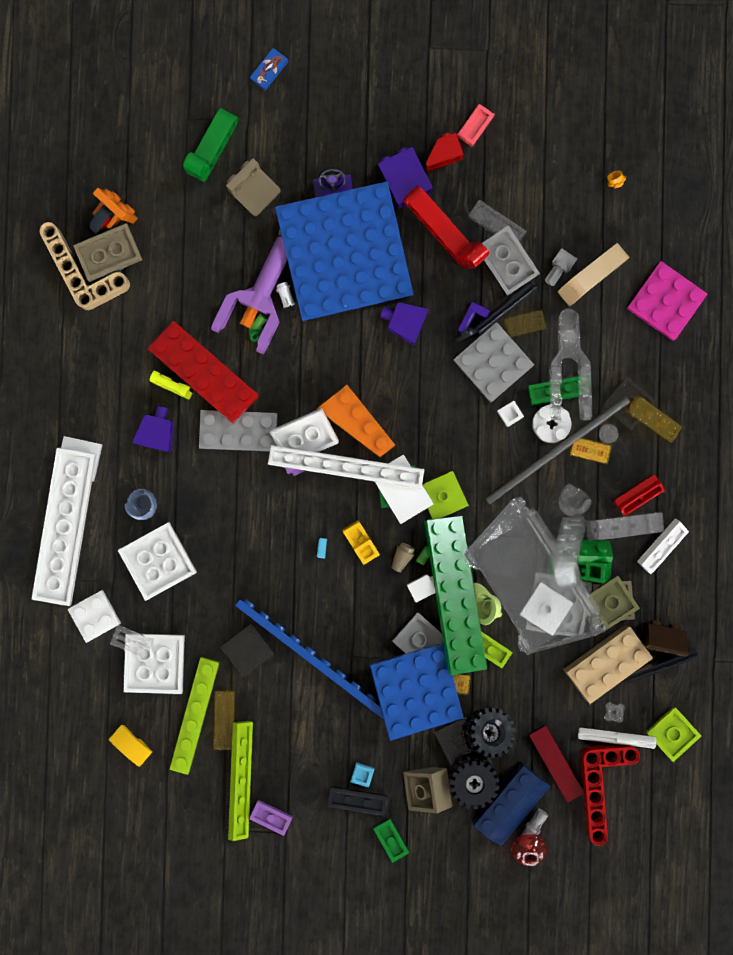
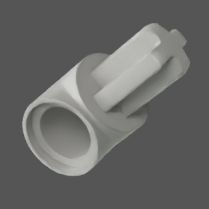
M561 248L552 261L553 268L545 278V282L554 286L563 273L569 272L577 258Z

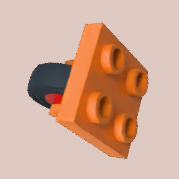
M100 188L93 192L101 201L93 212L94 217L89 226L95 234L100 235L109 229H114L122 220L134 224L138 219L134 215L135 210L128 204L125 205L120 202L121 198L115 192Z

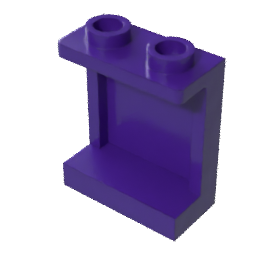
M413 147L409 149L402 148L397 152V155L393 157L386 156L378 163V170L382 173L385 181H388L397 209L406 206L403 198L416 185L420 186L427 194L432 193L433 187Z

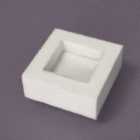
M515 401L497 411L506 427L524 417Z

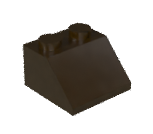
M651 620L650 623L644 622L640 640L644 647L688 656L687 631L682 630L680 625L669 624V627L662 626V622Z

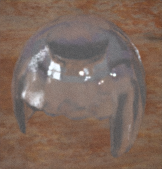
M570 483L562 489L558 499L561 512L572 517L585 513L592 502L584 491L575 488Z

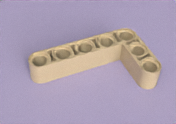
M49 222L44 223L40 227V235L78 306L84 310H92L129 289L130 282L128 278L120 272L113 273L89 286L61 231ZM54 229V234L51 237H47L48 231ZM59 246H63V251L56 254V249ZM72 263L71 269L65 271V265ZM122 278L124 280L123 285L116 287V281ZM80 279V286L74 288V281ZM106 287V293L100 296L99 290ZM85 296H89V302L85 305L82 304V299Z

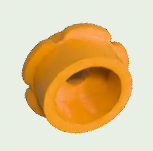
M614 171L607 176V184L609 187L619 188L623 185L626 177L623 176L621 171Z

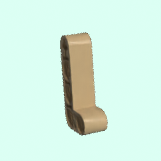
M616 243L568 281L558 293L570 307L630 257Z

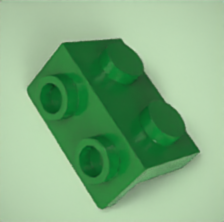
M571 540L569 556L573 558V561L612 562L613 554L610 541Z

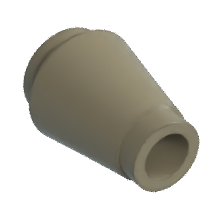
M401 542L400 546H397L391 568L397 572H402L415 555L413 553L415 549Z

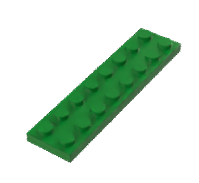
M458 516L426 520L424 524L448 675L486 670L487 665L463 518Z

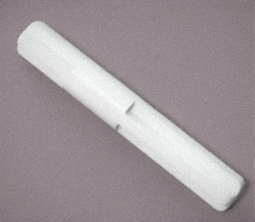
M579 728L578 738L581 740L652 749L656 747V738L651 736Z

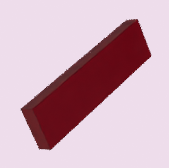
M546 725L529 733L531 740L567 803L584 794Z

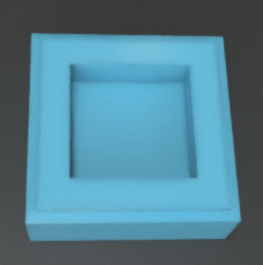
M326 538L319 539L318 558H325Z
M356 762L350 782L369 788L374 767Z

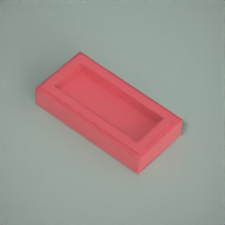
M478 104L457 134V137L473 147L495 114Z

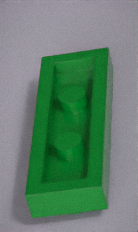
M585 375L528 386L531 406L589 394Z

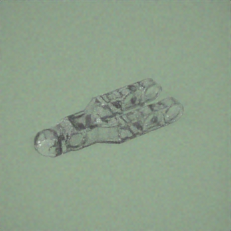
M565 309L560 313L558 319V354L549 367L551 420H562L560 417L562 398H560V385L562 383L561 360L565 358H571L578 363L580 420H591V364L580 349L579 315L572 309Z

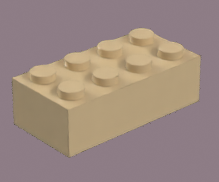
M623 625L563 670L585 700L591 704L653 658L631 627Z

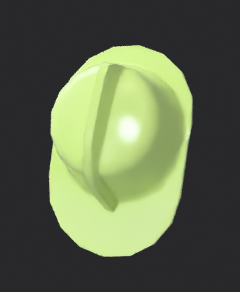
M473 583L479 622L482 625H489L494 619L502 616L501 602L496 596L490 594L484 586Z

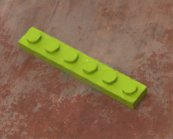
M204 657L200 658L170 770L187 775L190 772L219 667V661Z
M251 721L233 723L228 840L231 841L246 839L249 833L253 722Z

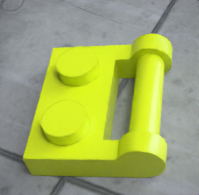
M153 371L151 374L150 382L190 400L192 392L189 391V386L176 383L171 378L160 375L157 371Z

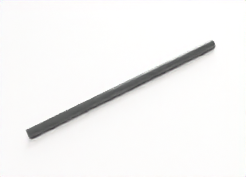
M626 396L485 498L489 505L629 404V399Z

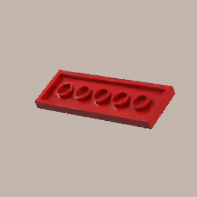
M174 321L147 348L232 424L259 397L252 388Z

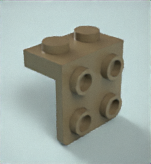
M253 158L250 162L246 161L241 166V171L237 175L234 174L228 179L226 187L253 216H258L280 194L281 190L260 169L259 163Z

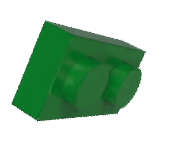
M391 818L373 827L392 863L409 854V850Z

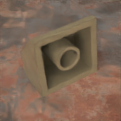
M431 767L403 772L408 809L410 811L439 813L452 807L447 768Z

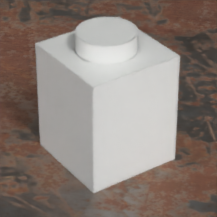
M427 574L407 584L415 602L435 593L433 576L429 577Z

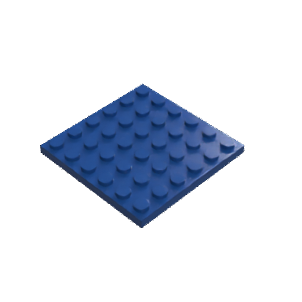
M388 181L275 207L302 321L414 295Z

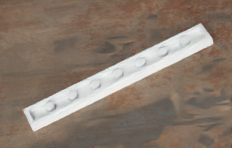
M271 445L268 465L420 489L422 488L424 469L273 445Z

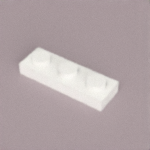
M674 519L637 562L646 572L652 574L689 531L679 520Z

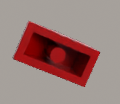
M445 133L440 136L426 162V172L462 160L463 151L456 133Z

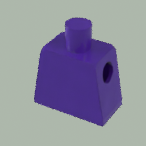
M398 303L395 311L384 307L380 318L390 321L388 326L390 332L414 346L428 309Z
M156 406L154 416L144 415L134 437V444L172 452L174 422L165 419L168 408Z

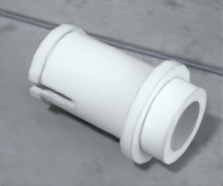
M287 282L277 285L276 292H279L284 308L295 304L289 289L291 286Z

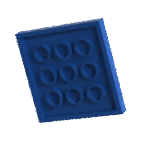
M444 643L369 664L390 741L464 718L453 675H448Z

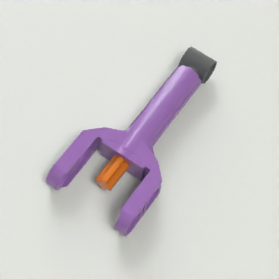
M280 230L278 235L281 237H277L254 286L226 295L211 330L217 333L225 328L237 301L248 307L240 322L245 327L251 328L258 312L267 317L270 315L257 341L256 351L264 354L280 323L270 297L287 262Z

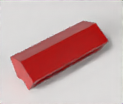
M652 475L614 499L613 503L625 517L665 490L657 477Z

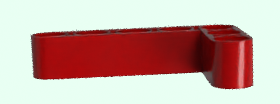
M416 185L403 198L404 203L464 269L476 268L490 254L482 243L478 241L469 242L420 186Z
M621 744L587 746L581 751L586 833L591 842L596 846L605 844L608 837L602 767L636 764L640 759V754L634 746ZM628 750H633V755L630 758H625V753ZM610 751H613V758L609 760L606 759V754ZM589 753H595L592 761L586 760ZM596 772V778L588 780V775ZM592 792H598L596 799H590ZM599 811V817L592 819V813ZM601 831V835L598 838H593L594 832Z

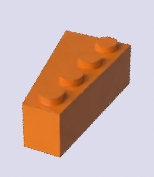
M348 385L317 408V410L322 408L328 419L379 458L395 447L392 440Z

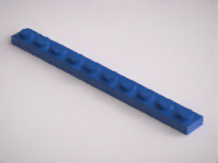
M247 599L244 602L239 600L235 605L383 719L381 707L375 703L377 699L371 694L367 693L365 696L361 693L359 685L354 681L351 684L345 680L346 675L338 669L336 672L329 668L331 664L324 658L318 660L314 656L316 652L308 646L305 649L299 645L300 640L292 634L288 637L283 633L285 629L277 622L275 625L271 624L268 621L270 617L262 611L258 614L253 610L255 606Z

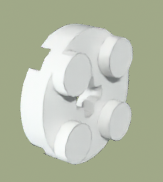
M547 405L540 408L532 420V428L538 438L546 443H556L565 439L571 429L569 412L558 405ZM554 419V422L557 423V426H554L553 429H550V426L547 425V421Z

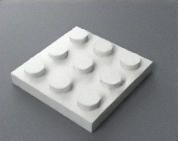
M170 522L118 550L145 601L197 573Z
M127 633L125 642L124 692L182 694L185 635Z

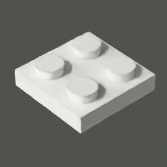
M103 590L68 609L86 643L121 624Z

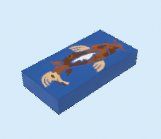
M273 48L250 76V80L266 91L289 62L288 59Z

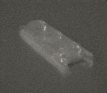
M481 200L477 202L468 216L494 235L509 225L519 242L527 232Z

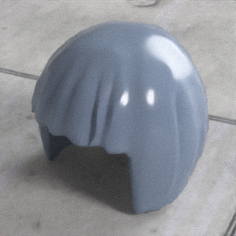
M146 489L133 491L129 495L128 502L125 504L127 514L136 520L151 518L157 509L154 494Z

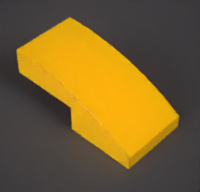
M359 520L342 530L363 565L380 555Z
M121 725L109 739L119 751L139 767L152 753L150 748L141 739L136 738L125 725Z

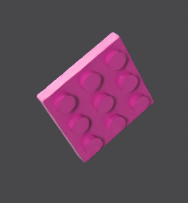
M660 261L627 309L670 340L675 341L705 299L707 293Z

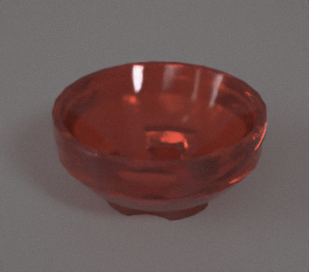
M525 834L514 840L511 851L516 862L525 866H535L546 857L547 846L541 837L534 834ZM529 854L536 856L533 860L525 859Z

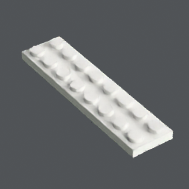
M63 448L56 449L32 600L71 606L97 454Z

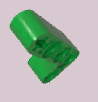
M222 108L218 110L195 153L190 152L184 161L183 168L187 174L202 182L207 180L236 128L239 117Z

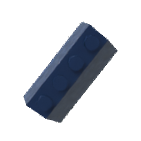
M520 761L500 785L499 790H496V798H491L493 802L490 804L486 802V807L481 808L472 819L473 826L488 839L502 846L551 786Z

